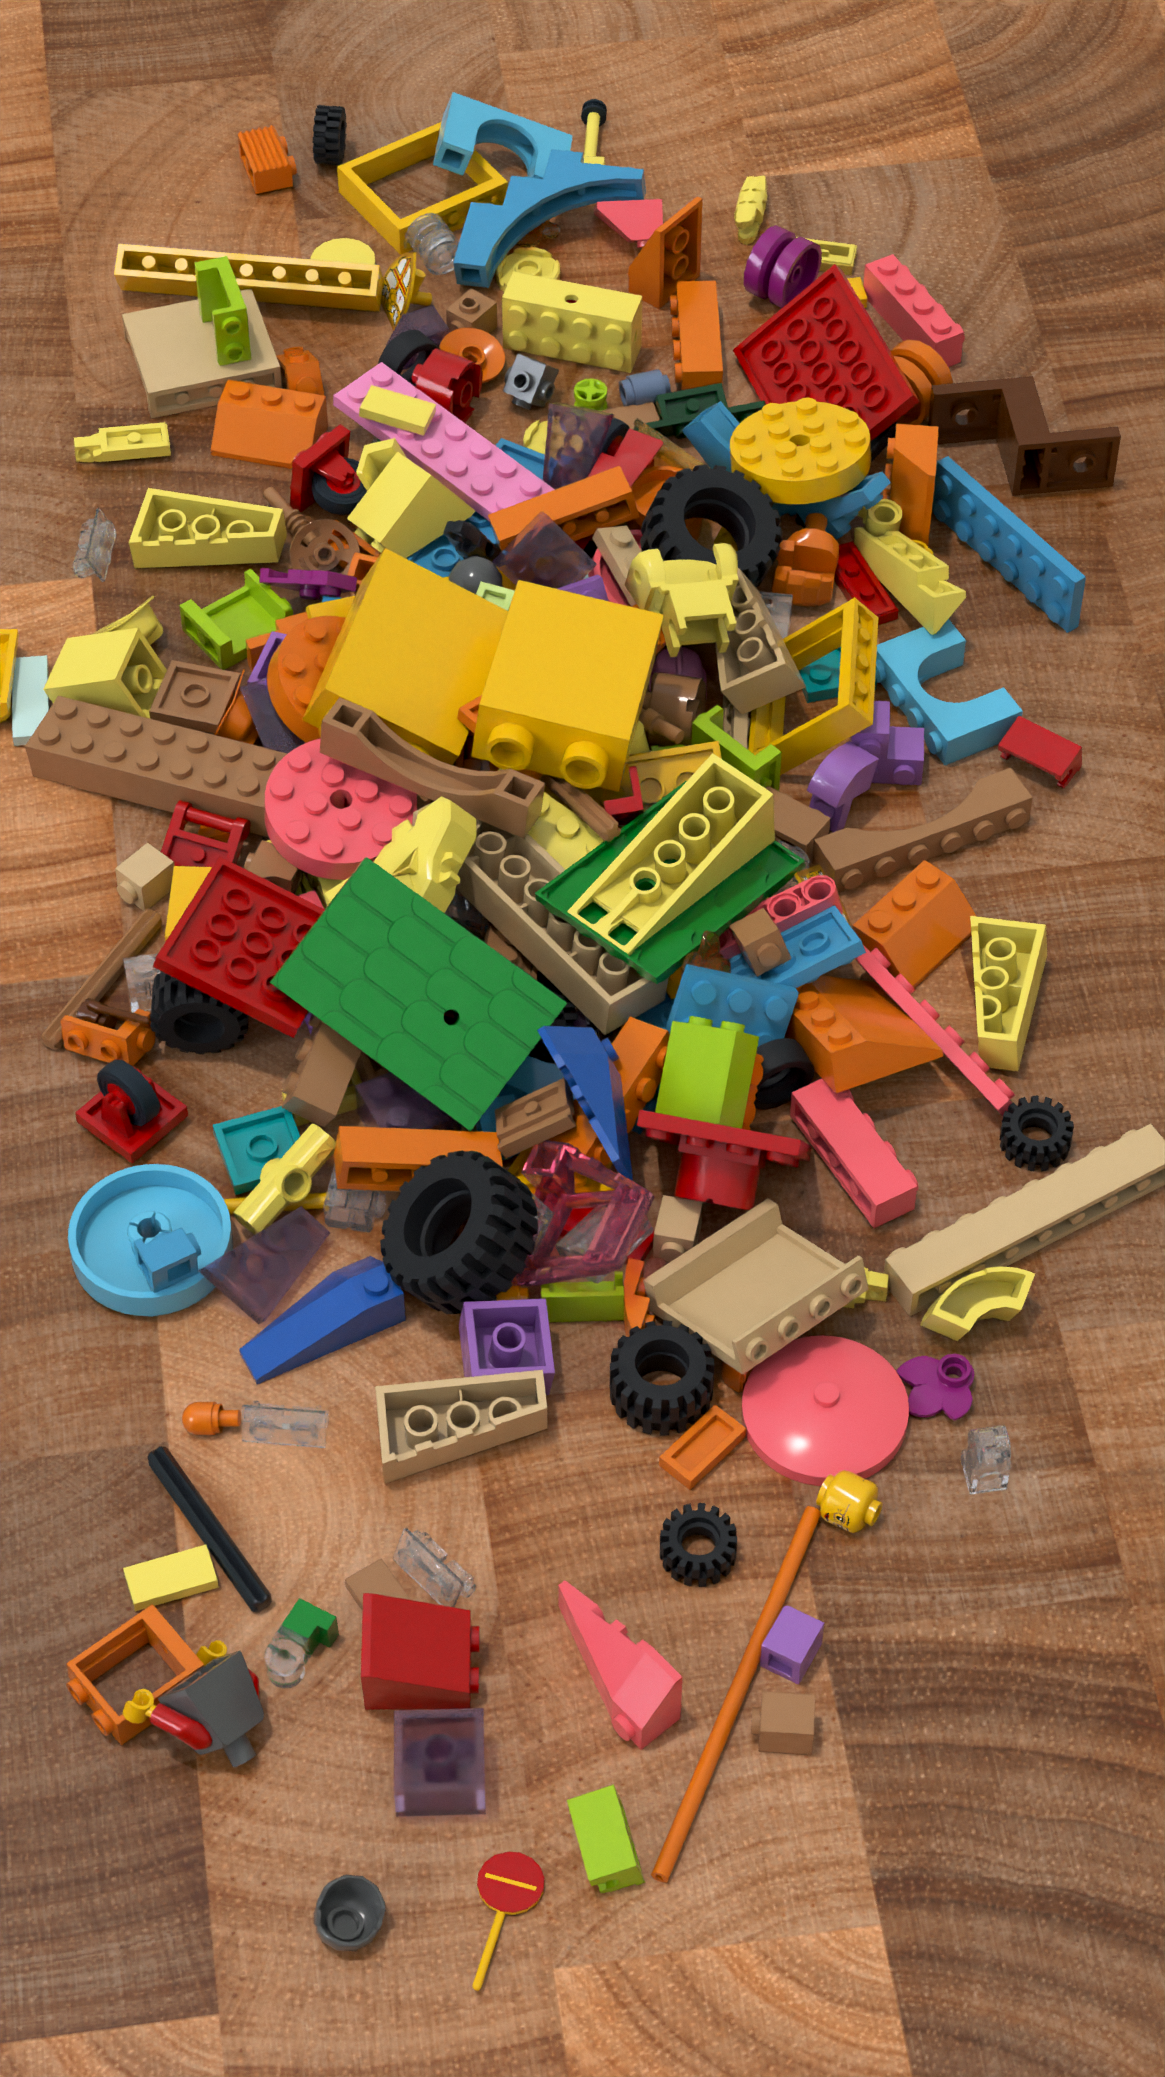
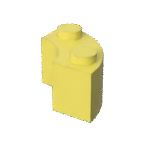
M990 1267L962 1277L935 1300L924 1315L920 1325L958 1341L970 1331L978 1320L996 1318L1010 1321L1022 1310L1035 1273L1014 1267Z

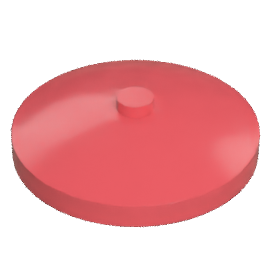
M809 1336L793 1340L753 1368L743 1391L742 1424L746 1428V1437L751 1447L769 1467L794 1481L822 1486L829 1474L835 1476L840 1471L846 1470L866 1479L884 1468L897 1454L904 1441L909 1418V1402L905 1386L896 1370L884 1357L873 1349L842 1337Z

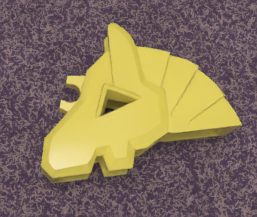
M441 796L418 811L415 826H412L407 819L392 829V841L384 846L374 860V863L445 914L455 896L456 885L460 883V877L457 874L476 841V818L451 800ZM348 878L324 893L330 901H332Z

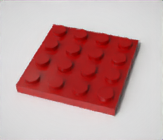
M219 856L157 954L152 967L294 1038L309 1011L269 982L325 909Z

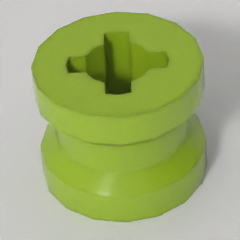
M584 379L575 385L574 413L579 419L587 421V413L607 410V386L605 383L597 379Z

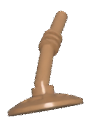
M268 487L263 493L264 498L273 508L283 509L285 525L294 536L290 546L292 568L303 570L299 559L303 558L310 570L328 571L333 569L341 559L348 562V564L340 574L347 575L354 553H360L357 539L352 531L344 524L332 519H318L309 522L299 510L293 509L274 487ZM319 528L320 536H317L313 530ZM333 529L345 537L349 549H344L340 539L331 534ZM329 539L333 540L337 544L338 550H334V548L327 543ZM301 541H303L307 545V547L300 545ZM308 556H313L319 563L318 568L310 562Z

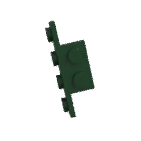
M722 383L656 395L655 398L660 420L635 425L633 430L660 440L671 436L683 439L687 437L682 430L702 411L720 401L739 423L753 413L762 410L766 403L765 401H758L728 407Z

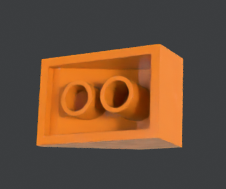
M697 196L654 231L629 266L630 294L640 295L643 301L660 309L670 301V295H676V281H694L700 276L702 198Z

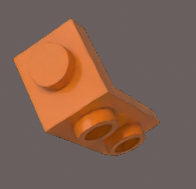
M301 346L290 347L283 350L284 354L277 355L279 365L285 371L288 390L324 396L319 360L309 350H303Z
M137 1009L134 1012L149 1018L151 1016V1012ZM65 1015L60 1021L66 1050L108 1063L117 1059L134 1066L146 1052L152 1049L155 1043L156 1036L155 1032L151 1029V1021L149 1024H142L126 1020L118 1030Z

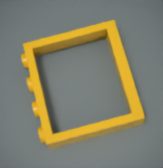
M441 122L337 166L339 193L400 255L463 228L471 202L503 205L508 181L475 149L465 172L478 184L477 186L402 219L367 186V184L434 156Z
M854 597L783 638L798 671L841 647L838 705L785 735H783L786 696L751 711L748 750L756 755L770 744L782 752L780 775L873 725L878 617Z

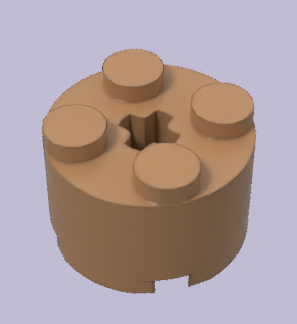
M654 672L651 680V691H646L643 709L651 708L662 714L665 721L685 732L684 738L679 744L685 746L692 745V722H694L698 715L705 712L706 683L703 681V678ZM645 731L647 742L650 745L664 747L677 745L658 733L652 735Z

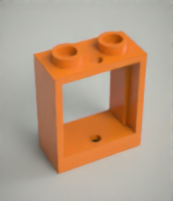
M153 1604L66 1663L70 1679L66 1686L71 1696L79 1705L86 1702L94 1712L91 1716L101 1733L105 1736L111 1733L121 1746L152 1725L150 1718L147 1717L144 1722L136 1724L127 1721L123 1714L119 1716L91 1683L149 1642L177 1675L152 1693L154 1697L153 1704L157 1706L160 1704L158 1700L160 1696L204 1667L202 1661Z

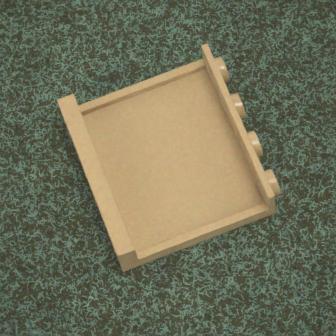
M252 289L241 291L247 307L252 360L220 366L217 361L213 321L202 322L198 299L122 314L125 341L130 343L147 394L148 410L151 418L218 405L227 380L282 388L280 365Z
M769 1198L643 1280L646 1295L650 1298L651 1312L664 1321H672L673 1327L678 1328L680 1324L689 1327V1334L695 1332L703 1337L702 1345L708 1344L713 1355L742 1375L869 1290L862 1257L858 1255L846 1264L839 1261L783 1225L778 1204Z

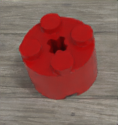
M435 348L423 365L417 364L412 374V382L416 384L415 388L466 423L475 409L469 406L473 396L477 398L480 396L483 373L481 366L475 364V361Z

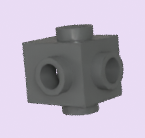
M518 353L513 366L506 372L503 392L514 396L511 402L530 410L532 404L544 408L546 402L553 396L555 390L554 382L559 370Z

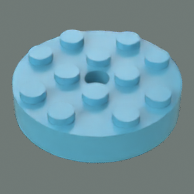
M164 1164L138 1165L125 1168L103 1178L80 1199L72 1213L68 1228V1243L72 1265L81 1286L97 1302L112 1310L129 1315L149 1317L165 1315L180 1311L197 1303L220 1283L232 1259L233 1236L230 1214L223 1197L206 1179L177 1166ZM182 1227L186 1234L193 1233L200 1246L201 1255L197 1256L199 1273L154 1293L136 1263L134 1241L141 1238L145 1242L144 1244H146L160 1233L172 1232Z

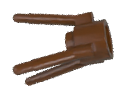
M91 998L86 999L81 1004L76 1015L78 1019L114 1029L117 1020L121 1022L129 1020L142 1024L150 1023L149 1017L109 1007Z

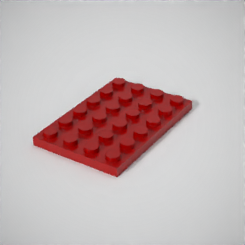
M836 264L830 267L733 349L761 401H765L766 404H782L796 402L802 398H813L817 402L830 403L856 412L865 422L869 429L870 442L920 402L844 272Z

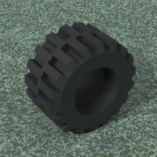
M162 971L160 974H156L154 978L150 1026L152 1031L156 1032L155 1036L159 1041H166V1046L178 1048L181 1052L205 1054L211 1052L214 1054L221 1052L222 1049L229 1050L235 1046V1043H240L244 1039V1034H247L249 1015Z
M652 1321L646 1322L644 1329H640L638 1326L630 1329L629 1337L623 1335L618 1340L617 1348H613L611 1354L609 1390L611 1403L616 1405L617 1415L620 1418L627 1417V1425L633 1429L638 1425L642 1426V1433L650 1435L653 1430L660 1431V1436L669 1435V1430L676 1429L679 1434L686 1431L688 1423L691 1425L695 1424L701 1418V1414H705L709 1410L710 1401L713 1398L715 1366L714 1358H711L712 1351L708 1344L702 1345L703 1337L697 1332L689 1334V1327L680 1324L678 1328L672 1327V1321H663V1325L655 1326V1322ZM654 1371H667L676 1374L681 1380L670 1385H655L647 1382L642 1377Z

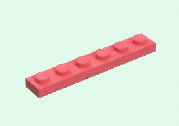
M864 946L866 953L855 958L858 964L943 1050V1054L1002 1116L1005 1111L1008 1112V1107L1012 1104L1010 1100L1015 1096L1012 1090L1000 1078L993 1082L985 1074L990 1068L975 1051L968 1056L960 1048L965 1041L950 1025L944 1030L935 1021L940 1015L925 999L918 1003L911 996L915 988L901 973L894 978L888 972L887 968L891 963L877 948L870 952Z

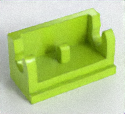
M614 1271V1281L549 1283V1273H541V1299L546 1298L549 1322L624 1320L623 1271Z
M611 1785L568 1799V1807L591 1886L598 1885L600 1893H607L634 1884L640 1885L645 1883L624 1806L615 1786Z

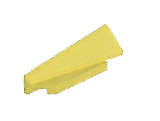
M862 527L854 528V544L878 580L931 635L936 634L966 598L965 590L945 581L949 579V566L899 531L887 530L884 536L874 537Z

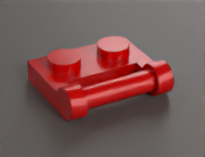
M179 800L175 806L161 853L174 861V866L213 867L219 856L237 864L243 843L248 837L251 822L241 817H237L235 820L193 808L192 803ZM191 822L229 833L230 836L228 842L225 843L184 831L185 825Z

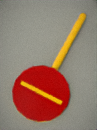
M507 1851L496 1854L484 1862L478 1872L477 1889L480 1898L490 1909L497 1913L472 1985L475 1991L480 1990L505 1914L516 1915L528 1911L538 1903L544 1892L545 1878L541 1867L531 1857L519 1852Z

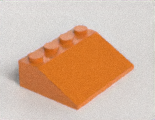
M821 975L816 981L796 988L799 995L784 1038L794 1039L803 1047L814 1066V1070L835 1093L943 1057V1050L876 982Z

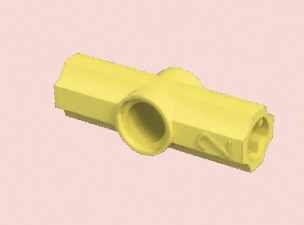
M311 1124L282 1158L271 1159L264 1165L260 1174V1183L233 1212L236 1220L253 1235L260 1237L290 1202L296 1203L307 1197L312 1185L311 1178L333 1155L336 1141L319 1126Z

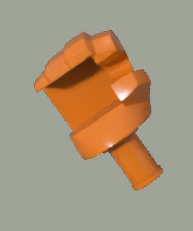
M821 513L807 515L805 528L794 532L787 540H782L779 545L781 549L776 558L778 566L774 570L772 594L786 604L817 607L830 603L832 600L834 576L839 558V543L832 534L825 532L828 519Z

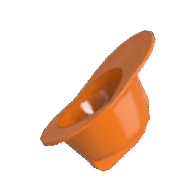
M243 669L233 702L220 722L215 735L253 745L263 730L265 715L261 705L239 688L245 671Z

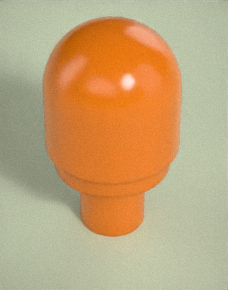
M194 1402L189 1404L183 1411L182 1423L184 1428L191 1434L216 1435L217 1433H222L224 1427H240L241 1411L224 1410L223 1405L216 1402Z

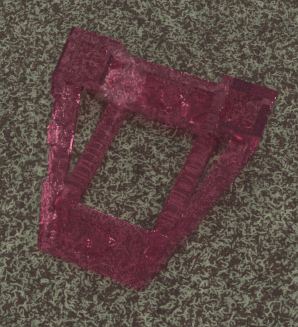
M545 1140L534 1145L521 1173L536 1189L532 1198L535 1200L538 1215L535 1218L538 1219V1234L533 1235L535 1247L532 1255L528 1254L524 1262L527 1266L521 1275L517 1274L511 1281L513 1283L512 1286L549 1284L608 1274L622 1268L655 1198L654 1195L620 1173L616 1174L606 1168L595 1158H589L584 1155L578 1148L569 1143ZM574 1172L615 1190L575 1193ZM607 1207L585 1255L550 1256L572 1209Z

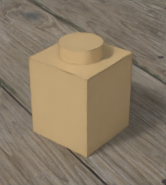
M146 843L115 868L119 895L125 902L129 904L134 903L143 911L149 909L171 891L174 861L149 843Z
M663 1195L654 1231L653 1257L671 1262L697 1245L702 1226L703 1202Z

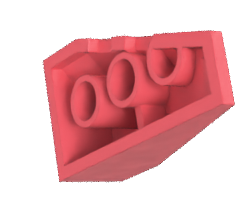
M564 1580L558 1585L559 1608L612 1719V1726L625 1741L631 1739L642 1750L681 1719L682 1676L646 1641L641 1640L637 1644L633 1643L627 1635L626 1626L617 1619L611 1624L607 1623L599 1606Z

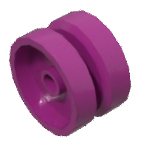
M777 225L768 228L754 245L747 260L744 271L745 290L764 300L769 298L772 304L783 308L817 279L822 259L820 245L801 236L796 238L794 233Z

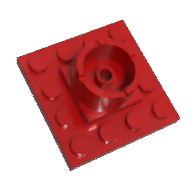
M639 1110L637 1126L646 1129V1137L658 1140L659 1142L679 1145L678 1151L682 1152L674 1191L675 1197L749 1211L754 1207L760 1170L764 1169L766 1159L775 1164L796 1168L799 1167L800 1161L809 1162L812 1146L799 1139Z

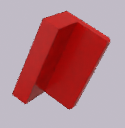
M636 766L629 767L633 796L604 801L605 811L618 822V827L626 826L640 814L644 813Z

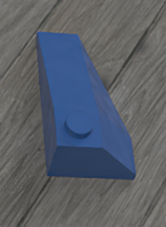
M543 1026L537 1030L569 1084L573 1095L589 1119V1123L625 1183L632 1181L621 1075L613 1063L619 1059V1056L608 1038L600 1041L594 1029L590 1027Z
M371 1256L333 1271L239 1349L240 1355L256 1384H260L406 1321L404 1293L391 1279L390 1273H387L383 1261Z

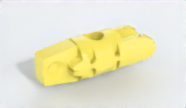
M748 176L739 193L734 218L735 225L739 227L738 240L743 245L746 244V246L754 242L759 226L763 221L768 197L765 176Z

